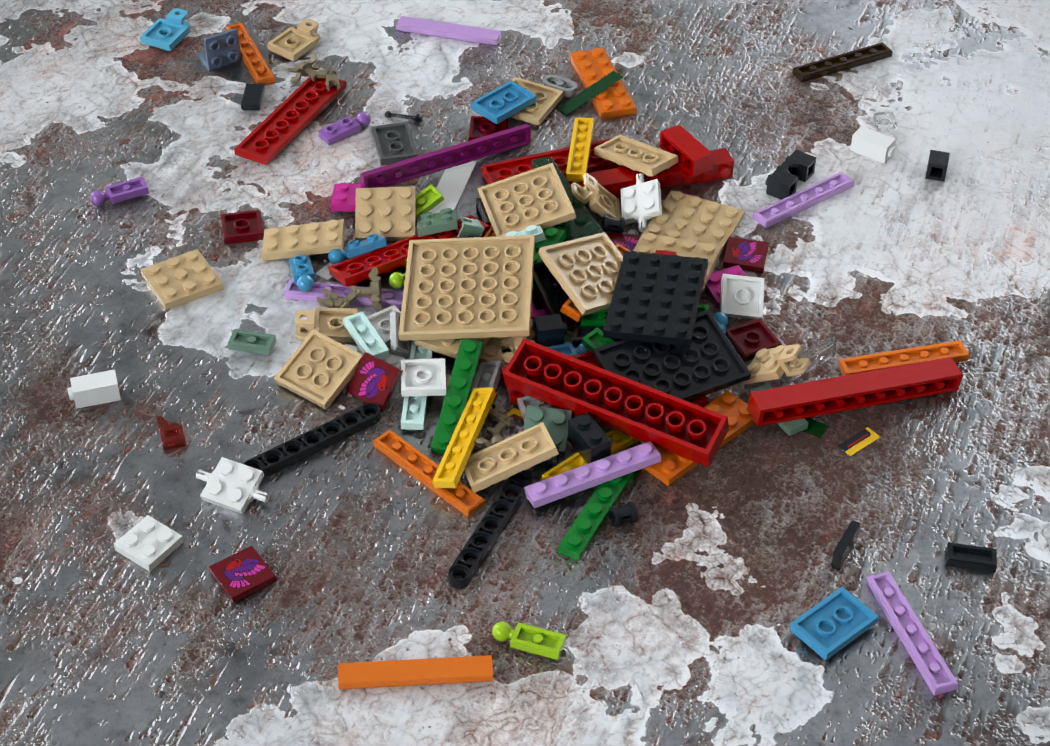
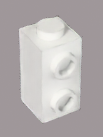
M861 126L852 136L850 150L885 163L895 154V139Z
M115 369L70 378L71 387L67 388L70 401H75L76 409L121 400Z

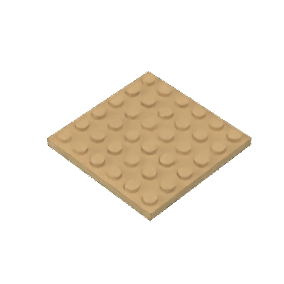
M534 235L409 240L399 326L400 341L530 336L535 252Z

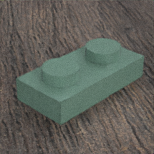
M234 329L228 341V349L270 356L276 343V335Z

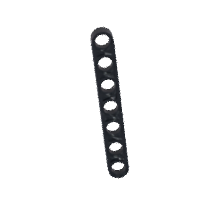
M375 403L364 404L244 462V465L263 471V478L378 423L381 419L380 407ZM367 412H375V413H376V414L373 415V416H367V415H365ZM348 421L357 422L355 425L346 424ZM330 430L338 431V433L333 435L327 434ZM311 439L318 440L315 444L307 443ZM290 449L299 450L297 453L294 454L288 453ZM272 458L279 459V461L276 463L267 462L269 459Z
M523 470L509 477L448 571V581L453 588L463 589L472 581L525 498L524 487L532 484V473L529 470ZM523 477L526 478L527 481L521 483L516 481V479ZM508 493H516L518 496L509 498L506 495ZM499 508H504L508 512L504 514H499L496 512V510ZM489 524L497 526L494 530H488L485 527ZM483 540L487 542V544L484 546H477L475 545V542ZM467 557H474L476 558V561L473 563H467L464 561V559ZM458 573L464 574L466 576L464 579L461 580L453 578V576Z

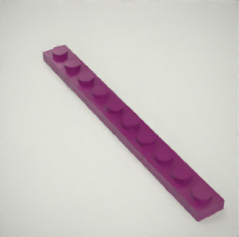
M523 124L360 173L361 188L393 186L530 144L531 126Z

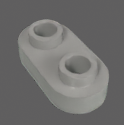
M547 75L543 78V85L564 91V97L569 98L577 93V83L557 75Z

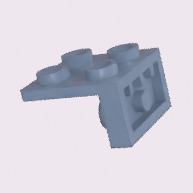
M236 28L204 38L205 53L199 54V58L209 71L241 60L239 35Z

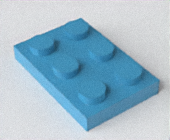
M509 81L471 102V109L493 123L498 124L537 102V95L515 82Z
M841 587L791 622L789 630L824 660H827L878 623L879 616L844 587Z

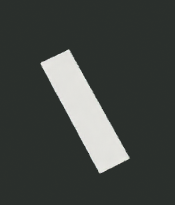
M476 161L445 169L436 187L443 195L444 200L429 212L435 214L440 213L441 210L446 208L455 209Z

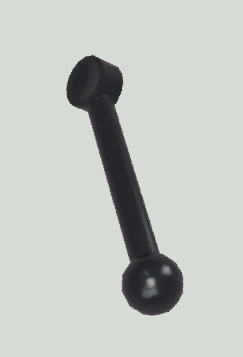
M390 111L385 112L386 118L413 119L416 122H421L423 119L420 114L411 116L395 114Z

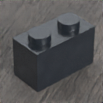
M588 412L568 420V440L587 464L611 456L612 440Z

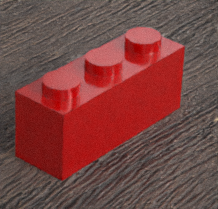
M680 124L660 131L659 147L664 151L678 155V164L692 177L712 170L713 153Z

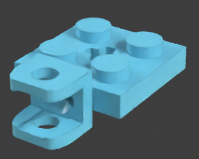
M175 8L166 15L167 20L159 18L140 36L141 43L171 51L190 33L189 22H184L188 16L187 11Z

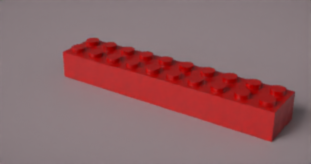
M524 338L503 372L506 387L560 409L571 410L573 414L578 416L588 412L598 424L644 442L651 441L656 447L706 467H710L729 430L727 416Z

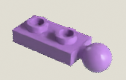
M366 112L358 113L356 119L348 116L319 130V137L328 145H332L361 131L360 126H368L371 117Z
M139 177L106 186L105 192L96 190L92 192L90 200L96 206L103 205L108 199L111 204L119 203L149 194V188L144 178Z

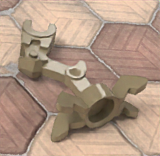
M316 53L307 62L301 61L297 67L288 68L289 72L296 73V76L290 80L291 84L300 82L301 76L307 77L310 75L312 81H315L316 78H326L327 91H330L332 86H336L337 90L340 89L336 70L315 71L319 70V65H313L317 62Z
M374 267L368 275L371 280L370 287L358 288L357 286H350L352 292L343 299L330 290L323 289L322 291L327 297L324 299L317 297L319 305L328 308H349V304L356 298L372 295L369 298L372 301V307L378 312L383 310L382 304H380L382 301L381 277H377L379 275L377 267Z
M497 402L492 403V409L489 410L486 418L499 423L494 428L487 427L488 435L492 436L490 440L483 437L475 440L476 445L482 446L478 452L505 440L500 433L505 428H510L514 422L513 417L509 418L506 410Z

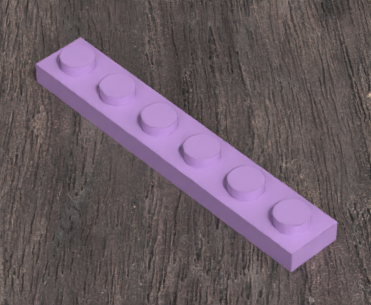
M649 441L524 487L525 495L532 506L537 508L661 462V454L652 442Z

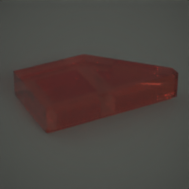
M157 416L163 450L186 446L182 425L176 422H168L164 420V417Z

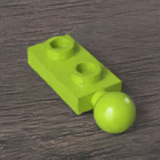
M432 184L416 195V221L417 217L429 212L444 200L443 195Z
M504 621L497 622L492 629V635L497 641L504 642L511 639V648L559 660L566 642L565 634L520 622L517 623L515 630Z

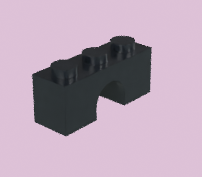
M795 150L791 155H788L785 161L778 165L772 174L768 175L765 185H767L766 194L780 200L795 194L797 181L806 182L814 174L817 157L799 150Z

